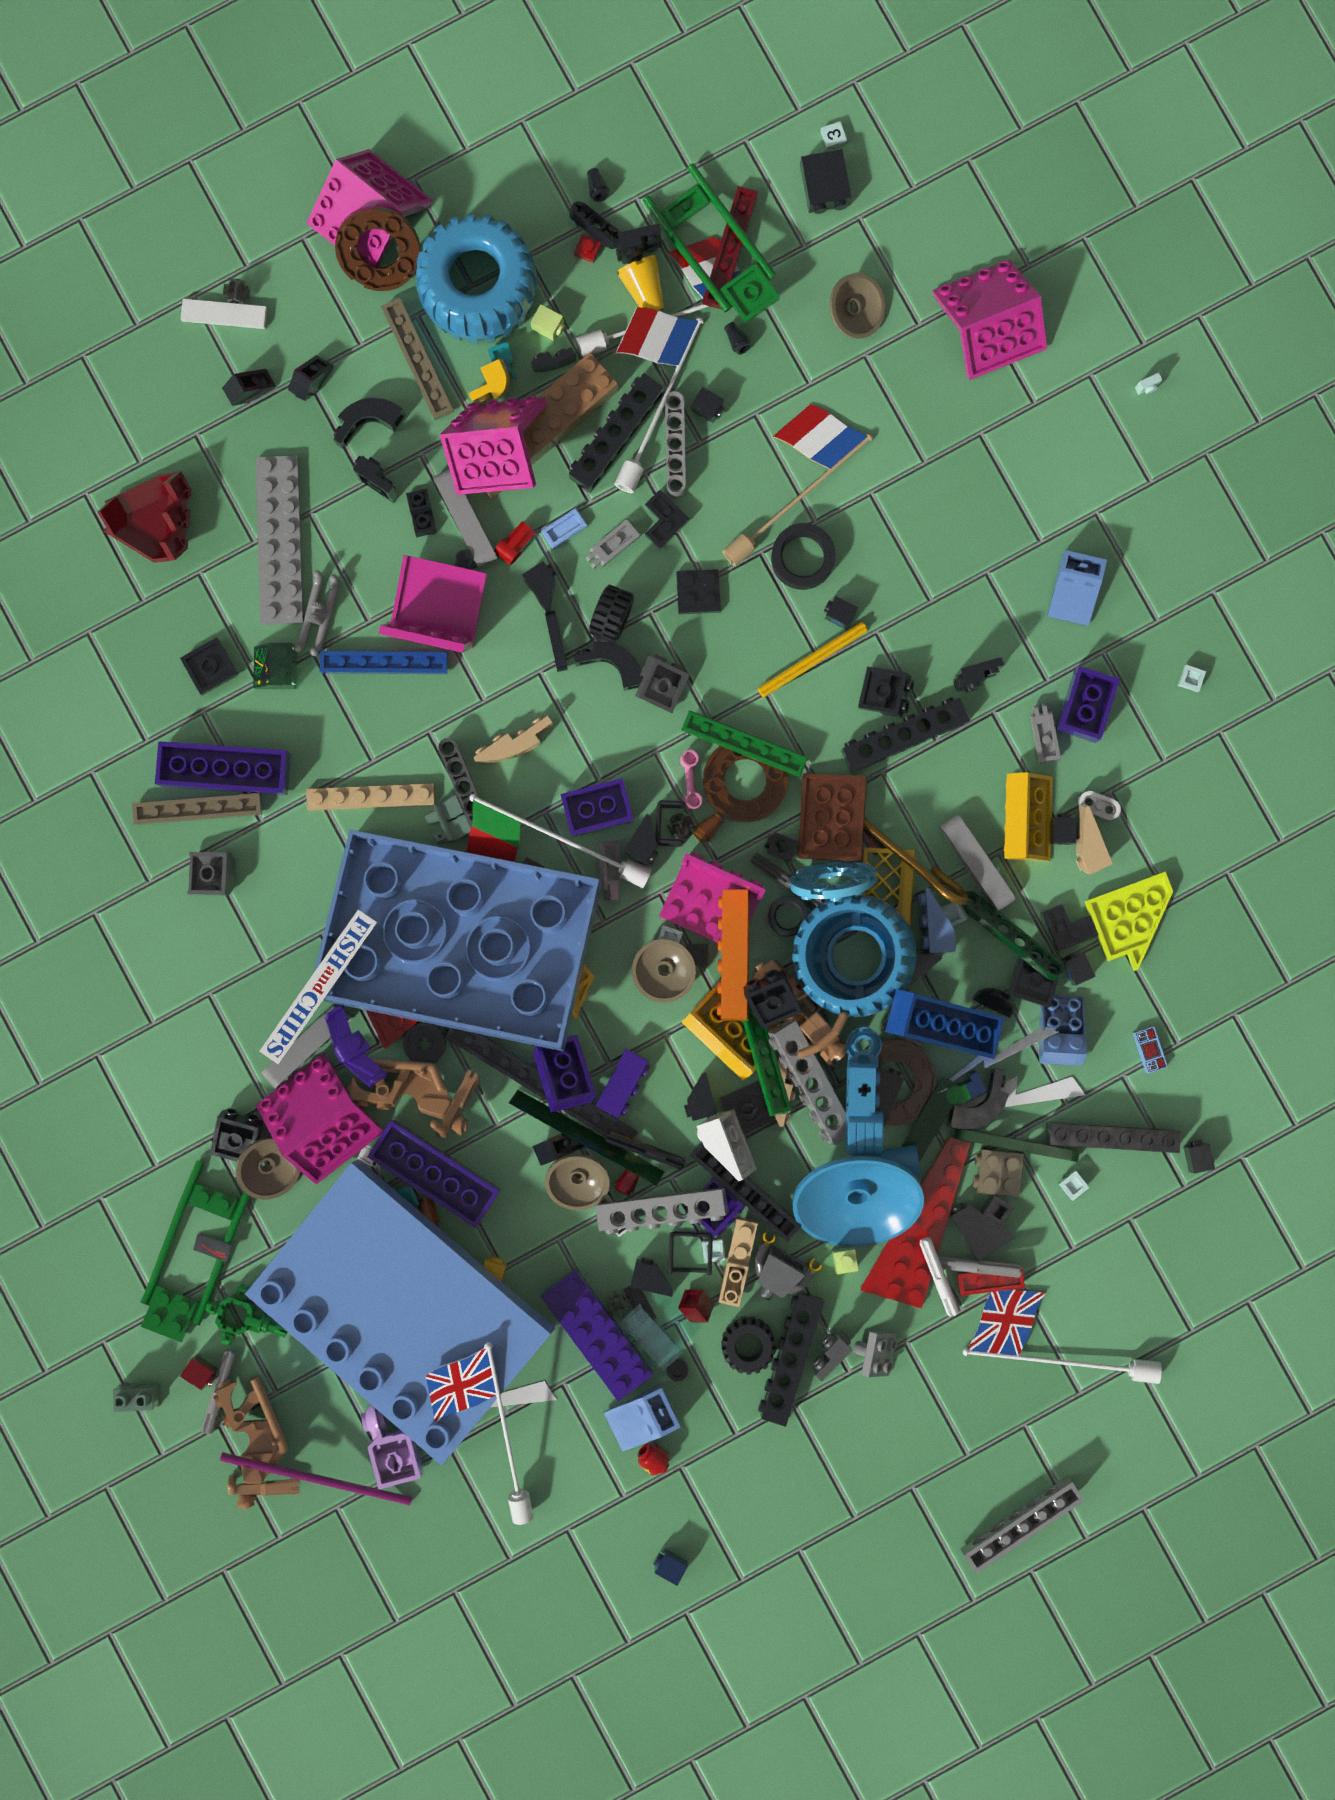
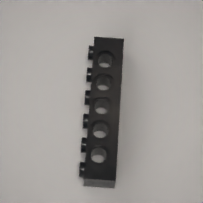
M645 373L641 377L637 376L634 379L630 392L623 394L618 402L619 407L616 411L612 410L606 418L607 423L603 428L599 427L593 436L595 439L591 444L587 443L581 451V458L578 461L575 460L568 469L570 471V480L588 493L592 492L664 395V387ZM637 395H643L646 399L643 402H637L634 398ZM624 412H631L633 417L625 419L622 417V414ZM613 428L621 431L617 436H612L609 432ZM600 445H606L608 450L600 453L597 451V448ZM587 462H594L596 464L595 468L591 470L586 469L584 466Z
M953 697L943 700L941 702L942 705L934 708L933 705L922 710L923 714L916 717L914 714L904 717L902 719L903 722L896 725L895 722L884 726V731L876 734L874 730L863 735L865 738L857 742L856 739L846 742L841 752L850 773H855L967 724L970 719L961 699L957 698L954 700ZM938 713H946L948 721L941 722L938 719ZM919 721H926L929 724V729L927 731L921 730L918 726ZM899 730H908L910 737L902 739L899 736ZM880 738H888L890 746L887 748L882 747L879 742ZM868 746L871 749V754L869 756L862 755L860 747Z
M1046 1122L1045 1143L1058 1146L1180 1153L1181 1131Z
M702 1141L692 1150L690 1156L786 1242L801 1227L794 1217L750 1178L746 1177L738 1181L704 1147Z
M801 1291L797 1293V1296L793 1295L790 1303V1308H793L791 1316L786 1317L783 1327L786 1329L785 1336L780 1337L777 1346L780 1352L778 1358L774 1357L771 1370H773V1375L771 1379L768 1378L764 1391H767L765 1400L761 1399L758 1407V1412H761V1419L786 1427L824 1305L823 1298ZM799 1312H808V1319L806 1321H799L797 1319ZM794 1332L802 1334V1339L799 1342L791 1340V1335ZM787 1353H794L796 1355L795 1361L791 1363L786 1362L784 1357ZM783 1373L788 1374L790 1379L787 1383H780L778 1381L779 1375ZM779 1394L783 1396V1401L780 1404H774L771 1401L774 1395Z

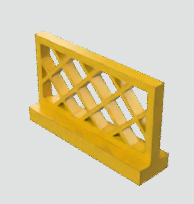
M864 847L863 863L871 865L868 862V853H878L883 860L874 868L877 869L886 862L893 871L884 879L876 871V875L881 881L873 888H870L869 892L866 893L864 891L863 894L870 895L873 893L876 898H879L874 890L884 883L891 892L882 900L886 901L894 894L899 900L898 906L895 909L898 910L909 927H911L915 871L904 861L894 869L887 861L894 854L889 849ZM904 850L913 859H916L915 850ZM881 853H885L888 855L884 858V856ZM900 868H901V876H900L899 873L897 872V870L900 869ZM895 873L900 878V885L892 890L885 881ZM900 888L898 896L895 892Z

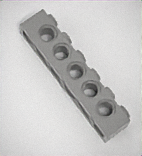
M789 1019L768 1032L770 1036L769 1042L772 1048L780 1054L779 1061L785 1069H788L791 1075L789 1076L791 1083L794 1087H798L802 1103L810 1109L809 1116L815 1124H818L821 1130L819 1131L821 1138L825 1143L828 1142L836 1145L846 1139V1112L815 1055L812 1054L804 1058L798 1057V1051L808 1047L809 1044L797 1022ZM792 1041L793 1049L788 1052L787 1044ZM802 1059L803 1067L798 1070L797 1063ZM812 1078L813 1086L808 1089L807 1081ZM822 1096L823 1104L818 1107L817 1100ZM830 1115H832L833 1122L830 1125H828L827 1119Z
M725 1187L604 1202L595 1205L599 1231H606V1234L618 1233V1229L626 1228L627 1232L639 1230V1226L646 1225L648 1229L659 1228L662 1223H668L669 1226L681 1225V1221L689 1220L690 1224L703 1222L702 1218H711V1221L723 1220V1216L729 1213ZM701 1201H706L709 1204V1211L701 1210ZM680 1203L687 1205V1214H682L679 1211ZM659 1206H663L666 1208V1217H662L659 1215ZM638 1209L645 1211V1219H640L637 1216ZM617 1211H620L625 1215L624 1222H620L617 1220Z
M1067 1476L962 1547L961 1551L977 1574L1085 1500Z

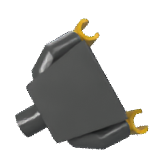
M767 1231L764 1232L762 1236L764 1242L760 1244L755 1257V1272L759 1276L758 1284L763 1286L760 1295L766 1300H771L774 1294L784 1298L787 1294H794L804 1290L813 1278V1272L819 1271L822 1268V1264L819 1263L816 1268H813L812 1263L815 1258L809 1259L806 1265L774 1245L770 1248L769 1245L774 1242L776 1236L774 1234L773 1239L767 1241L765 1239Z

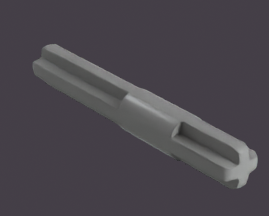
M938 1256L943 1270L1017 1278L1021 1276V1265Z
M225 1350L201 1427V1432L210 1435L214 1432L221 1407H217L213 1396L217 1395L216 1389L219 1388L218 1384L230 1378L236 1358V1352L233 1350Z

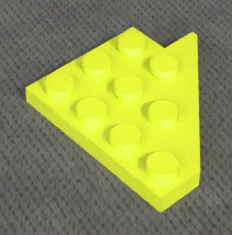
M1166 871L1084 901L1098 932V939L1107 961L1128 955L1133 971L1139 969L1173 893Z

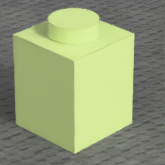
M541 304L530 322L532 330L553 341L556 336L562 334L565 328L563 316Z
M854 1247L832 1250L835 1272L837 1274L859 1271Z

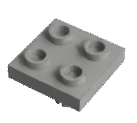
M891 1331L869 1332L867 1344L861 1341L855 1343L853 1348L854 1354L865 1357L862 1376H889L893 1368V1353L897 1347V1333Z

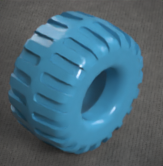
M475 213L466 214L467 218L460 220L455 216L448 219L449 224L445 227L442 224L438 225L434 229V236L432 238L428 236L423 243V252H419L417 258L416 284L418 295L424 310L444 333H450L452 338L459 341L466 338L471 344H479V340L486 339L487 343H492L496 341L495 337L503 335L505 338L512 334V328L514 326L519 328L525 321V315L531 312L537 287V272L534 259L521 235L516 230L512 231L510 225L505 221L499 220L497 223L493 216L483 214V218H477ZM466 251H485L493 256L499 264L500 273L498 281L492 289L484 294H464L456 289L451 282L450 272L452 264L458 256Z
M863 894L858 897H853L852 895L843 897L841 901L827 900L814 908L807 918L803 920L793 943L794 953H792V960L796 977L803 990L820 1007L837 1015L844 1011L848 1013V1017H864L887 1009L893 1003L896 990L906 991L915 971L916 945L908 923L890 904L869 895ZM856 930L865 931L874 936L880 944L882 952L881 965L876 973L862 981H852L843 977L835 968L833 961L834 946L839 938L848 932Z

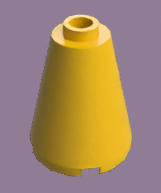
M655 255L644 257L638 262L634 261L617 271L618 277L639 307L658 311L665 308Z

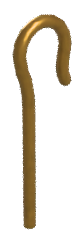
M865 819L864 829L916 871L941 896L958 905H965L968 902V895L964 889L944 874L937 866L932 867L931 874ZM936 878L940 880L942 883H944L951 890H953L956 894L946 889L939 881L936 880Z

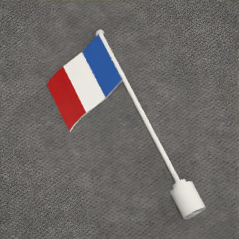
M715 237L686 246L710 277L720 246V241ZM675 249L667 252L680 266L694 290L703 298L706 286L679 250ZM737 265L732 280L742 273ZM701 304L672 314V316L679 317L709 306ZM599 329L576 337L582 358L588 353L593 355L607 350L606 345H609V340L624 335L626 330L607 336L606 332L602 333Z
M637 307L617 348L616 353L632 354L655 363L677 366L635 460L624 461L614 483L617 488L624 492L634 493L644 469L641 467L642 464L639 462V459L700 325L704 323L702 318H697L696 320L677 318L655 309Z

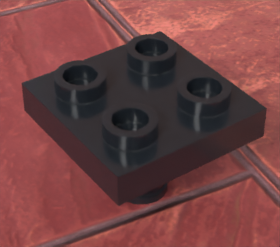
M758 1080L719 1098L725 1112L734 1109L743 1134L776 1120L775 1116H769L764 1094Z

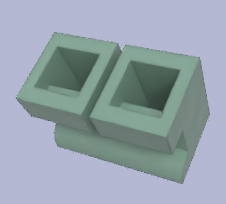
M456 795L441 804L433 806L434 810L424 815L429 826L440 822L443 828L433 833L437 844L447 841L452 843L470 834L471 827Z
M160 1383L140 1384L139 1386L138 1384L119 1385L113 1389L114 1412L153 1410L154 1407L160 1406Z

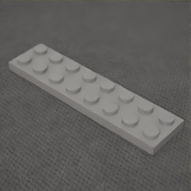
M255 457L260 624H303L299 457Z

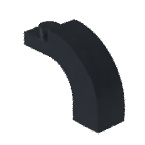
M365 398L347 406L339 414L338 419L343 425L337 427L333 440L337 446L344 449L355 431L363 424L370 422L380 423L395 432L406 414L403 408L386 399Z
M593 642L594 651L582 649L577 651L578 654L574 655L576 666L596 662H605L613 665L621 675L624 691L639 688L643 676L640 675L641 668L637 660L629 651L617 644Z
M991 1068L987 1094L978 1105L973 1107L953 1105L949 1113V1127L959 1129L978 1128L988 1124L1000 1114L1009 1094L1000 1092L1001 1088H1004L1006 1075H1003L1004 1070Z

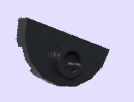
M984 988L977 991L972 999L1009 1018L1012 1016L1014 1010L1013 1001L1009 995L1001 990Z

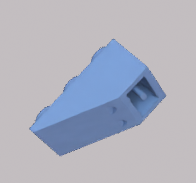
M1065 550L1060 557L1047 617L1089 626L1102 584L1107 559Z
M925 888L921 890L920 895L917 896L918 907H922V916H919V927L923 929L924 934L920 938L921 950H925V954L956 952L955 930L930 889Z
M1054 995L1050 1008L1040 1006L1039 1028L1042 1027L1044 1031L1045 1027L1058 1031V1033L1039 1041V1063L1082 1066L1087 1056L1084 997Z
M662 1383L604 1412L622 1452L663 1437L681 1428V1422Z

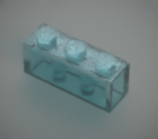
M640 1302L620 1319V1329L626 1336L631 1335L636 1340L634 1344L642 1353L644 1351L647 1352L650 1356L649 1361L656 1369L660 1367L664 1371L682 1354V1349Z

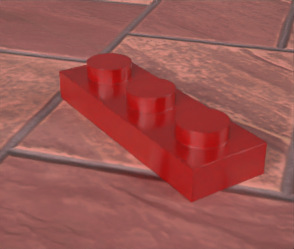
M1022 1266L1019 1278L971 1272L957 1273L960 1296L1025 1288Z

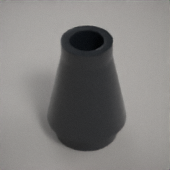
M592 168L588 170L590 197L595 202L606 200L609 197L610 189L601 176L599 169Z
M735 322L725 326L724 330L727 333L733 352H737L738 355L746 353L752 346L750 343L751 339Z

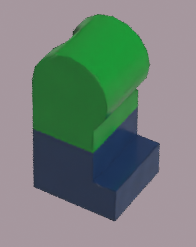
M976 1070L967 1073L969 1079L958 1083L960 1087L953 1086L947 1090L946 1099L949 1103L958 1105L986 1092L985 1086Z

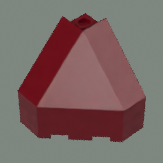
M182 471L159 474L105 500L106 504L97 511L106 526L102 531L153 563L176 560L188 549L186 528H189L190 510L187 509L188 498H191L192 489Z

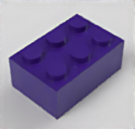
M1081 666L1077 667L1073 672L1056 730L1094 743L1100 741L1120 679Z
M623 778L560 794L572 838L634 822Z
M577 1035L567 1037L564 1051L540 1046L535 1047L533 1056L551 1113L593 1101L596 1093Z

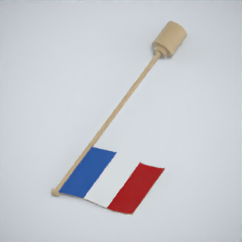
M810 404L778 431L773 438L789 444L809 460L829 470L751 537L748 534L746 536L740 534L722 550L725 558L736 567L755 550L754 539L869 440L872 441L873 436L871 434L864 435L846 426L830 413Z

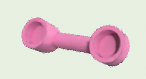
M686 750L680 757V763L685 768L687 795L683 801L689 809H697L702 804L701 795L695 792L693 766L698 763L699 757L694 750Z

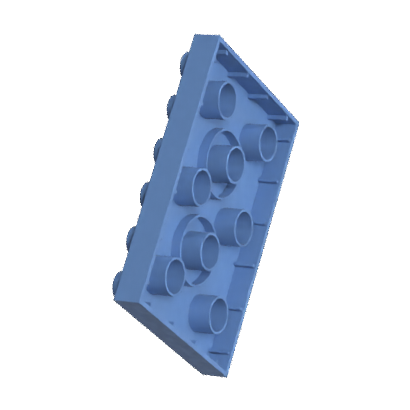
M349 830L314 972L357 910L377 923L323 1001L564 1051L602 884L597 878Z
M359 1159L349 1164L245 1293L247 1297L441 1466L497 1400V1397L495 1395L477 1406L450 1414L435 1423L426 1375L442 1365L476 1353L483 1349L487 1342H490L493 1345L491 1350L501 1395L555 1330L553 1325Z

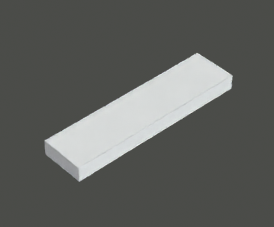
M192 299L182 300V322L265 329L266 306Z

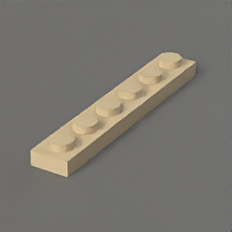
M434 783L306 789L307 810L435 805Z

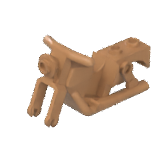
M772 960L767 963L762 961L754 968L756 973L752 978L760 980L765 978L766 974L771 970H777L778 972L783 970L802 1008V1013L783 1020V1022L789 1019L795 1020L808 1044L811 1045L799 1050L797 1053L798 1057L804 1058L822 1050L821 1057L834 1070L836 1066L832 1060L836 1059L838 1061L847 1053L845 1051L847 1048L846 1041L842 1036L838 1037L848 1018V1013L841 1012L832 1028L826 1014L822 1011L823 1008L818 1007L778 961L775 963Z
M370 1058L386 1073L399 1074L391 1090H389L385 1079L375 1084L376 1093L362 1090L355 1078H352V1084L348 1085V1093L360 1108L376 1105L377 1109L389 1110L390 1107L398 1106L403 1095H411L417 1101L418 1109L421 1113L443 1119L442 1124L432 1120L430 1126L436 1131L437 1137L446 1138L451 1128L460 1136H462L463 1131L467 1132L468 1119H465L464 1114L461 1113L466 1108L476 1087L480 1084V1078L477 1072L472 1074V1070L467 1071L453 1101H451L442 1075L434 1063Z
M259 1375L251 1378L250 1382L254 1389L250 1390L247 1398L235 1410L231 1401V1392L237 1385V1380L231 1382V1379H228L218 1384L219 1388L216 1389L217 1395L213 1397L217 1407H222L225 1412L222 1418L226 1428L231 1427L233 1432H246L250 1439L247 1449L240 1456L277 1465L287 1452L288 1443ZM260 1402L267 1419L245 1420V1416L254 1404ZM241 1466L245 1483L237 1485L235 1475L228 1477L227 1493L229 1495L240 1494L236 1507H242L243 1510L255 1505L254 1501L257 1499L255 1495H295L300 1492V1481L298 1479L264 1481L270 1474L269 1472Z

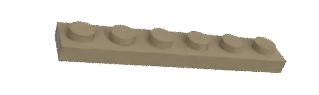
M400 297L382 305L381 308L434 420L453 413V408Z
M260 793L132 803L134 825L263 815Z

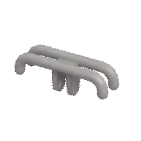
M316 570L313 573V587L299 640L294 645L296 652H302L307 643L311 624L320 625L315 645L310 650L312 656H318L323 648L339 585L337 575L332 574L330 576V588L325 606L318 603L322 585V573Z

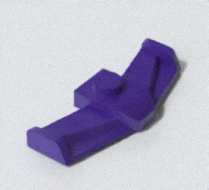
M339 1005L328 1012L325 1021L335 1048L334 1053L340 1063L347 1066L369 1087L387 1077L388 1074L365 1054L371 1048L361 1032L357 1030L352 1034L343 1006Z

